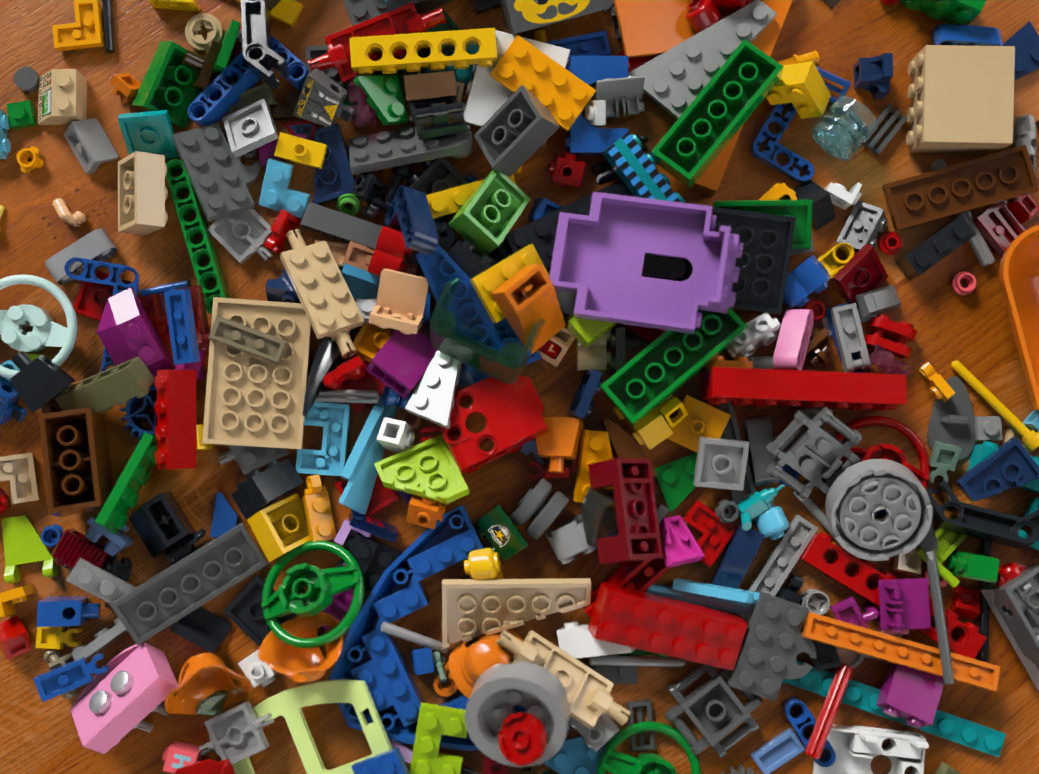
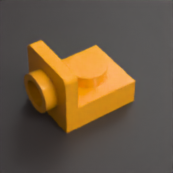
M33 583L0 593L1 618L16 614L14 604L28 600L27 595L36 593Z

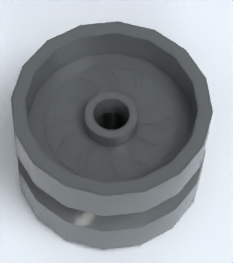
M544 478L534 488L529 489L517 504V509L510 516V519L518 526L523 525L532 517L533 519L527 526L526 533L535 540L549 527L569 501L560 491L555 492L547 501L545 498L551 492L552 484Z

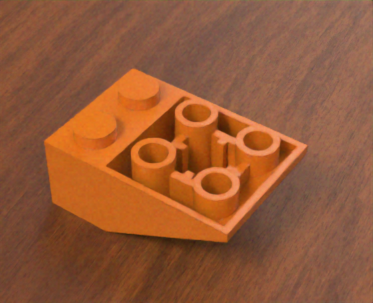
M540 263L526 265L491 293L494 301L530 355L566 326L554 285Z

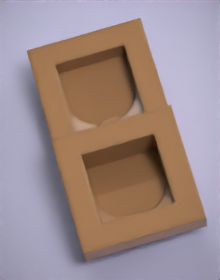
M455 71L404 76L406 100L457 95Z

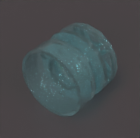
M840 96L827 111L828 115H823L811 131L815 141L828 154L836 159L849 161L855 155V152L862 147L861 143L866 142L876 131L878 123L875 116L862 103L851 97Z

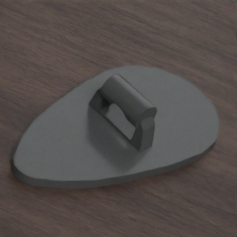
M953 376L948 378L946 382L954 390L955 394L945 403L942 399H935L928 425L927 440L931 451L935 441L959 446L961 448L959 461L967 457L973 450L976 433L970 396L960 378Z

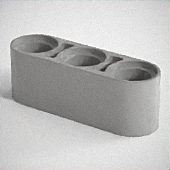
M99 228L47 259L45 266L56 284L64 285L74 280L66 274L64 268L69 259L78 257L104 261L117 251V248L105 229ZM81 262L74 263L71 271L75 276H79L83 273L84 266Z

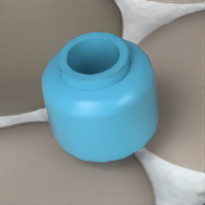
M771 503L768 504L769 509L753 518L758 532L765 535L764 538L770 537L771 541L785 536L783 531L789 528V522L783 509Z

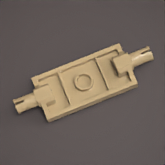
M295 229L296 234H294L293 230L286 233V238L293 250L281 252L280 259L318 339L327 336L335 340L343 358H348L347 353L351 357L357 353V349L349 333L353 328L362 326L364 323L356 302L327 242L323 241L307 246L301 231Z
M504 629L499 636L500 639H497L496 644L514 654L515 659L512 664L517 663V661L536 664L548 670L562 683L567 692L569 706L571 707V717L589 729L595 726L601 714L608 715L621 725L627 722L628 717L626 715L630 716L631 712L614 702L613 697H611L610 692L614 683L532 630L528 632L523 642L507 632V630Z

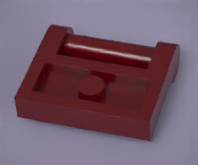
M1007 201L992 204L972 220L1001 258L1010 243L1021 233L1028 230V228L1025 229L1008 208L1006 205Z

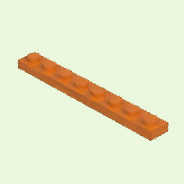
M808 612L802 634L803 638L943 677L940 652L937 648ZM950 652L954 681L989 691H997L1000 666Z

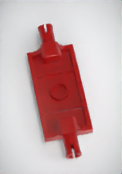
M412 2L326 36L325 40L329 48L327 53L307 61L311 66V71L315 68L320 71L331 67L336 68L342 83L345 84L354 80L357 76H361L355 73L351 67L349 38L425 33L427 29L447 22L441 7L421 16V14L417 13ZM422 48L418 54L426 52L430 49ZM398 50L394 58L401 60L405 58L407 52L405 50ZM373 52L370 59L372 61H379L382 58V52Z

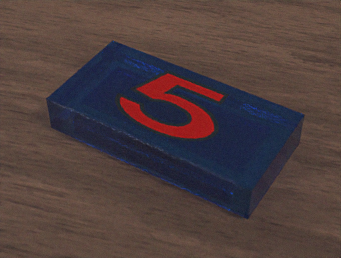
M351 510L349 514L350 526L395 542L398 536L396 526Z

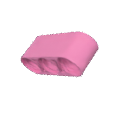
M787 309L785 311L773 356L774 369L802 370L814 324L812 310Z

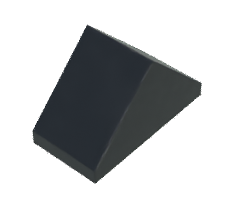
M809 180L794 189L797 199L813 200L812 227L815 231L836 218L830 193L815 182Z

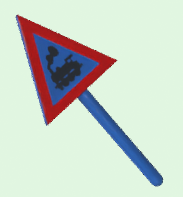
M308 120L282 123L292 135L307 134V139L311 141L315 138V130L318 127L317 123Z

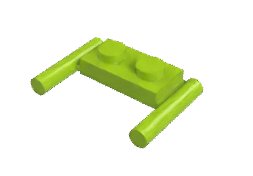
M951 513L948 519L954 520L956 517ZM939 526L934 531L938 542V548L935 550L938 573L954 588L960 581L941 563L960 545L967 535L948 531ZM920 547L916 553L926 562L925 551Z

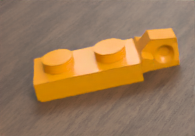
M319 474L305 477L307 489L304 490L302 500L310 541L333 540L336 537V531L326 486H322Z

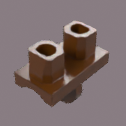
M813 326L804 364L808 361L811 366H814L817 362L822 365L828 362L826 354L830 351V348L825 344L829 341L827 336L830 332L825 328L820 331Z

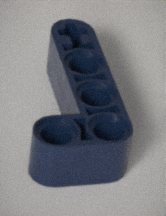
M400 186L387 210L385 225L402 231L406 248L432 255L437 247L438 234L426 194L406 186Z

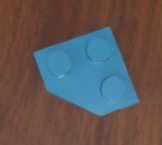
M582 735L569 739L565 738L559 751L549 760L545 761L544 764L559 774H596L598 760L606 744L595 752L593 748L585 744Z

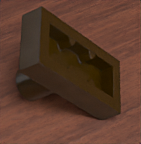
M214 40L209 42L204 56L191 50L186 51L183 63L198 69L193 88L200 91L207 88L222 44Z

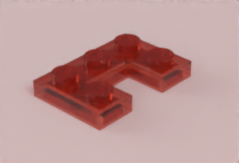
M202 285L181 288L190 289L197 336L209 334ZM152 294L138 297L162 342L171 341L163 295Z

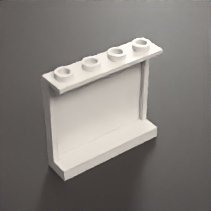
M495 30L498 62L517 35ZM522 37L566 68L570 57V49ZM493 63L491 67H479L478 64L473 65L474 79L468 83L466 94L469 95L467 104L463 103L464 112H461L465 122L468 124L482 127L513 94L490 77L497 63ZM547 140L541 146L545 147Z

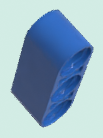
M941 24L932 31L934 45L1003 46L1001 32L998 28Z
M789 697L783 702L782 711L806 749L811 736L804 737L803 731L808 726H813L814 728L816 720L808 707L800 699ZM793 705H800L799 714L795 716L790 715L791 707ZM827 739L824 748H827L826 756L819 759L812 758L821 767H829L836 760V753Z

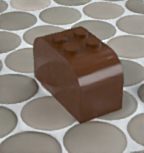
M88 407L39 415L48 513L57 517L101 511L114 488L108 435L101 414Z

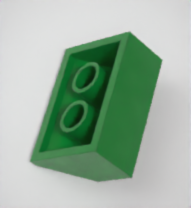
M160 41L132 105L144 112L167 110L171 124L185 129L190 118L188 116V107L201 93L200 90L192 87L198 69L183 63V58L187 51L185 48L173 41Z

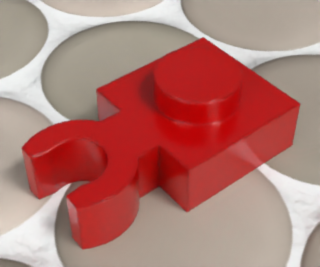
M282 209L270 229L274 233L266 240L264 246L280 254L284 248L285 240L288 241L286 233L291 230L295 233L294 230L297 229L301 221Z

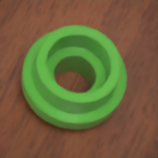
M343 194L338 198L337 208L341 213L354 216L360 211L361 201L353 194Z

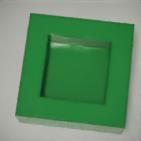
M27 100L7 104L9 125L12 129L37 126L35 108L32 101Z

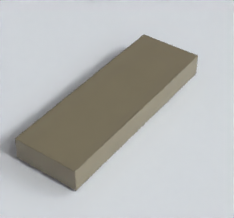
M218 315L208 337L213 341L276 364H280L288 343L286 340Z

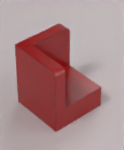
M17 616L0 622V650L7 660L32 650L28 631Z

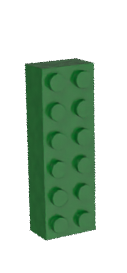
M744 39L651 151L652 158L656 164L690 189L779 82L784 66Z
M730 307L727 314L697 310V312L702 313L700 328L695 327L694 334L666 330L601 385V390L633 427L745 333L747 325Z

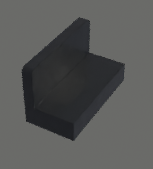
M200 606L176 621L170 630L213 654L222 646L232 628V623Z

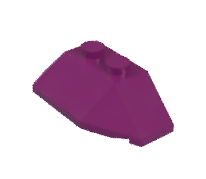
M132 287L109 297L96 333L114 364L117 366L139 356L154 378L157 375V370H175L176 365H174L171 356Z

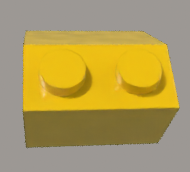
M298 493L260 510L247 519L269 562L310 541L304 505Z

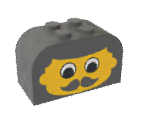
M500 0L509 34H517L606 9L604 0Z

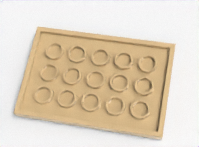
M213 297L211 330L218 315L286 340L288 343L280 364H276L210 339L202 443L302 449L305 420L302 414L308 378L311 323L302 304Z

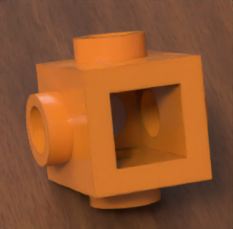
M413 495L409 502L406 522L434 530L437 520H443L446 507L442 506V502Z

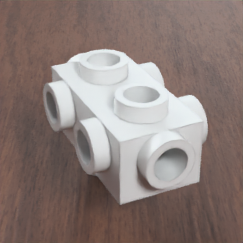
M765 312L746 323L747 329L745 333L726 348L728 355L731 359L737 356L749 357L759 347L773 343L776 337L779 336L778 331L781 329L779 321L775 317L771 318Z

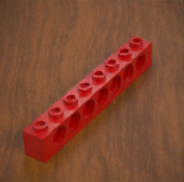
M823 532L819 535L814 534L799 559L879 607L878 580L896 579V577L885 570L880 573L874 569L875 564L871 561L859 560L842 546H836L832 543L834 539ZM831 550L834 558L831 562L827 563L825 561V554ZM852 563L854 565V572L848 576L846 574V567ZM873 576L875 584L872 588H868L867 580ZM929 598L931 619V617L934 615L932 599ZM945 609L944 614L950 652L975 659L987 637L979 633V627L968 621L965 624L958 620L959 615L949 609ZM936 625L931 626V628L914 629L938 644ZM957 628L958 635L956 638L952 639L951 632L953 629Z

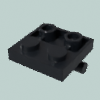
M455 95L408 102L409 112L419 140L466 132V123L461 113L464 112L463 102L458 103Z

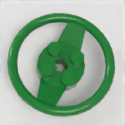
M309 541L282 555L271 568L262 592L261 605L268 627L281 641L297 648H317L335 641L350 628L361 609L364 596V580L361 569L355 558L345 548L328 541ZM324 550L339 556L347 564L346 567L320 569L307 563L295 565L286 571L287 575L283 579L282 585L279 584L278 590L272 595L276 579L282 569L292 559L303 553ZM308 586V591L306 594H303V591H306L305 587ZM354 588L352 604L347 615L337 627L325 635L308 639L299 638L286 632L276 620L290 613H295L301 617L317 615L332 604V596Z
M648 721L629 725L609 740L598 760L596 774H606V770L612 774H677L675 767L661 755L641 753L634 757L615 750L628 737L649 731L665 734L674 739L683 748L690 762L691 774H701L698 756L692 753L690 750L691 746L677 729L664 723Z

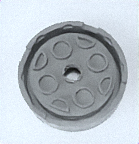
M870 459L848 467L833 481L825 501L826 517L839 544L852 555L870 561L889 560V557L901 553L903 555L907 554L924 539L932 522L933 510L927 491L911 470L892 460ZM884 509L887 511L883 518H874V512Z
M517 661L515 664L504 665L502 662L488 668L475 682L465 710V724L471 740L486 756L505 765L528 767L549 760L562 747L567 733L571 707L569 706L564 686L548 670L530 662ZM518 704L525 707L526 710L523 712L534 714L540 719L547 737L546 749L542 757L534 764L524 766L514 765V763L504 758L498 742V734L503 726L501 724L509 715L516 713L513 706Z

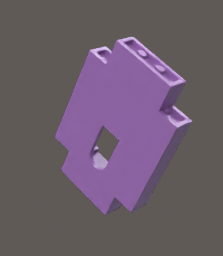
M593 192L589 216L559 213L549 278L555 290L577 293L574 308L576 318L694 334L695 327L700 328L702 313L697 312V310L727 314L729 307H734L736 292H731L732 283H737L739 268L735 267L736 258H741L743 243H738L739 235L730 234L731 227L720 226L719 232L709 231L714 230L716 215H711L712 206ZM645 254L686 259L692 265V275L685 281L643 277L642 270Z

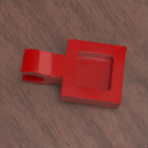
M537 462L528 463V466H535L537 468L536 475L528 476L530 480L570 477L569 467L564 468L563 473H550L549 468H542Z

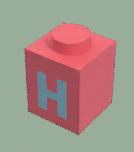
M176 740L169 747H166L162 757V762H165L163 771L175 774L177 768L200 762L203 756L201 752L204 749L199 751V746Z

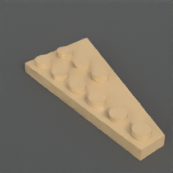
M442 579V649L451 647L452 643L463 641V643L471 641L472 637L482 634L491 635L504 629L515 628L524 625V622L532 619H537V621L545 619L546 615L556 612L565 613L589 606L591 601V579Z

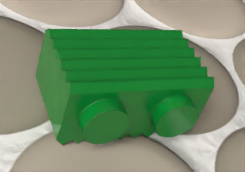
M954 550L947 557L946 566L953 575L996 583L999 560L994 557Z

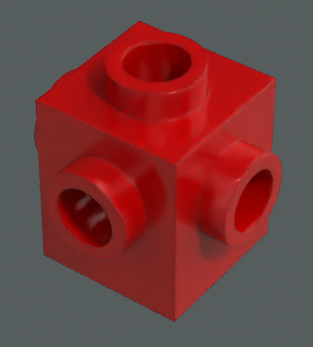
M562 152V156L555 154L554 160H550L547 173L550 174L551 180L555 181L554 185L563 188H568L569 185L580 187L586 163L577 160L574 154ZM568 167V170L563 173V169Z

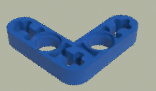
M792 103L777 104L753 141L750 148L751 154L792 181L803 184L812 178L814 174L813 165L778 143L797 111ZM786 104L789 105V111L784 117H778ZM777 123L780 127V132L772 134L768 130V124ZM765 138H767L769 142L765 146L766 150L761 153L758 151V145H761ZM777 155H786L788 164L785 166L779 165L776 161ZM795 161V162H796V164L794 165L795 168H793L791 171L788 170V168H789V167L793 164V162ZM802 167L806 169L805 173L807 174L803 177L799 176V170Z

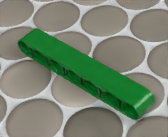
M173 159L166 164V178L205 308L212 315L213 297L230 298L211 233L207 230L209 226L205 213L182 161ZM183 168L181 176L175 177V172ZM190 190L188 198L182 200V193ZM196 212V219L188 222L189 215ZM198 235H203V241L195 245V238ZM205 257H210L208 266L202 267V260ZM216 279V287L209 290L208 283L210 280Z

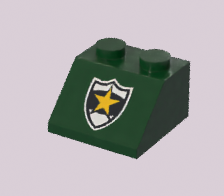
M500 503L476 520L478 524L475 527L476 531L483 540L486 537L492 544L489 548H492L495 553L498 552L504 561L528 546L527 540Z

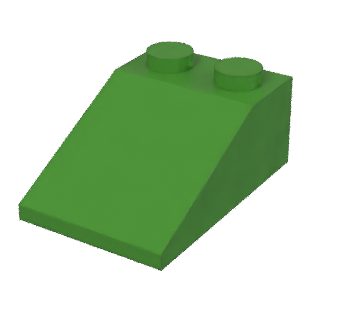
M493 169L459 209L449 225L464 239L473 243L477 247L476 250L484 256L501 244L531 199L505 174Z

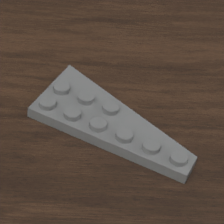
M755 0L628 73V76L645 75L643 92L678 120L741 42L746 39L752 44L776 18L777 13L761 0Z

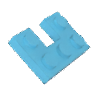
M314 402L305 417L304 425L324 427L322 450L297 449L296 471L298 473L340 476L347 457L350 404Z

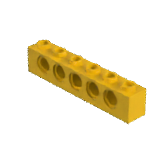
M495 28L349 38L351 67L355 73L361 76L372 75L373 71H382L383 74L397 73V70L406 69L407 72H419L421 68L440 71L444 70L445 66H454L455 69L469 68V65L478 64L479 67H491L493 63H498ZM469 45L479 47V51L474 55L468 54L466 49ZM447 46L455 49L454 54L451 56L443 55L442 51ZM422 48H428L431 50V53L428 57L421 58L418 56L419 51ZM398 50H405L407 52L405 58L401 60L394 58V55ZM373 52H382V58L379 61H372L370 57Z

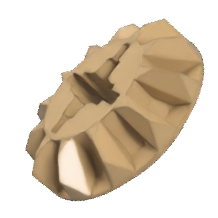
M197 14L186 25V39L191 46L199 51L206 50L209 42L214 40L219 43L223 39V27L220 21L211 14ZM203 25L208 31H211L207 33V40L202 35H199L203 32Z

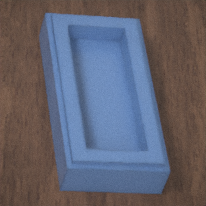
M789 727L750 753L763 774H770L805 751V748L792 728Z

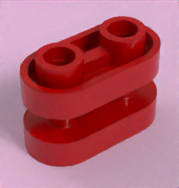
M883 314L871 317L868 328L873 330L874 333L864 337L867 348L892 357L909 359L912 349L905 346L906 341L915 340L917 330L913 328L914 325L902 321L899 323L890 321L891 317ZM883 334L897 338L896 342L884 339Z

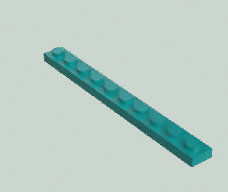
M811 665L813 668L803 677L794 680L783 679L782 681L826 697L835 673L827 670L817 671L816 667ZM853 679L849 680L841 701L842 703L908 725L906 719L899 716H889L883 712L884 709L876 706L881 689ZM938 709L936 710L932 725L916 728L996 757L1000 756L1006 736L1001 731Z

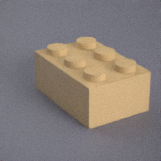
M135 151L118 161V232L148 235L165 227L168 219L167 211H165V201L168 194L165 187V177L167 175L165 155Z

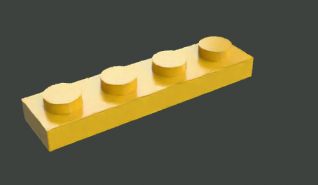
M514 174L511 177L507 176L514 184H516ZM485 179L426 195L432 218L458 212Z

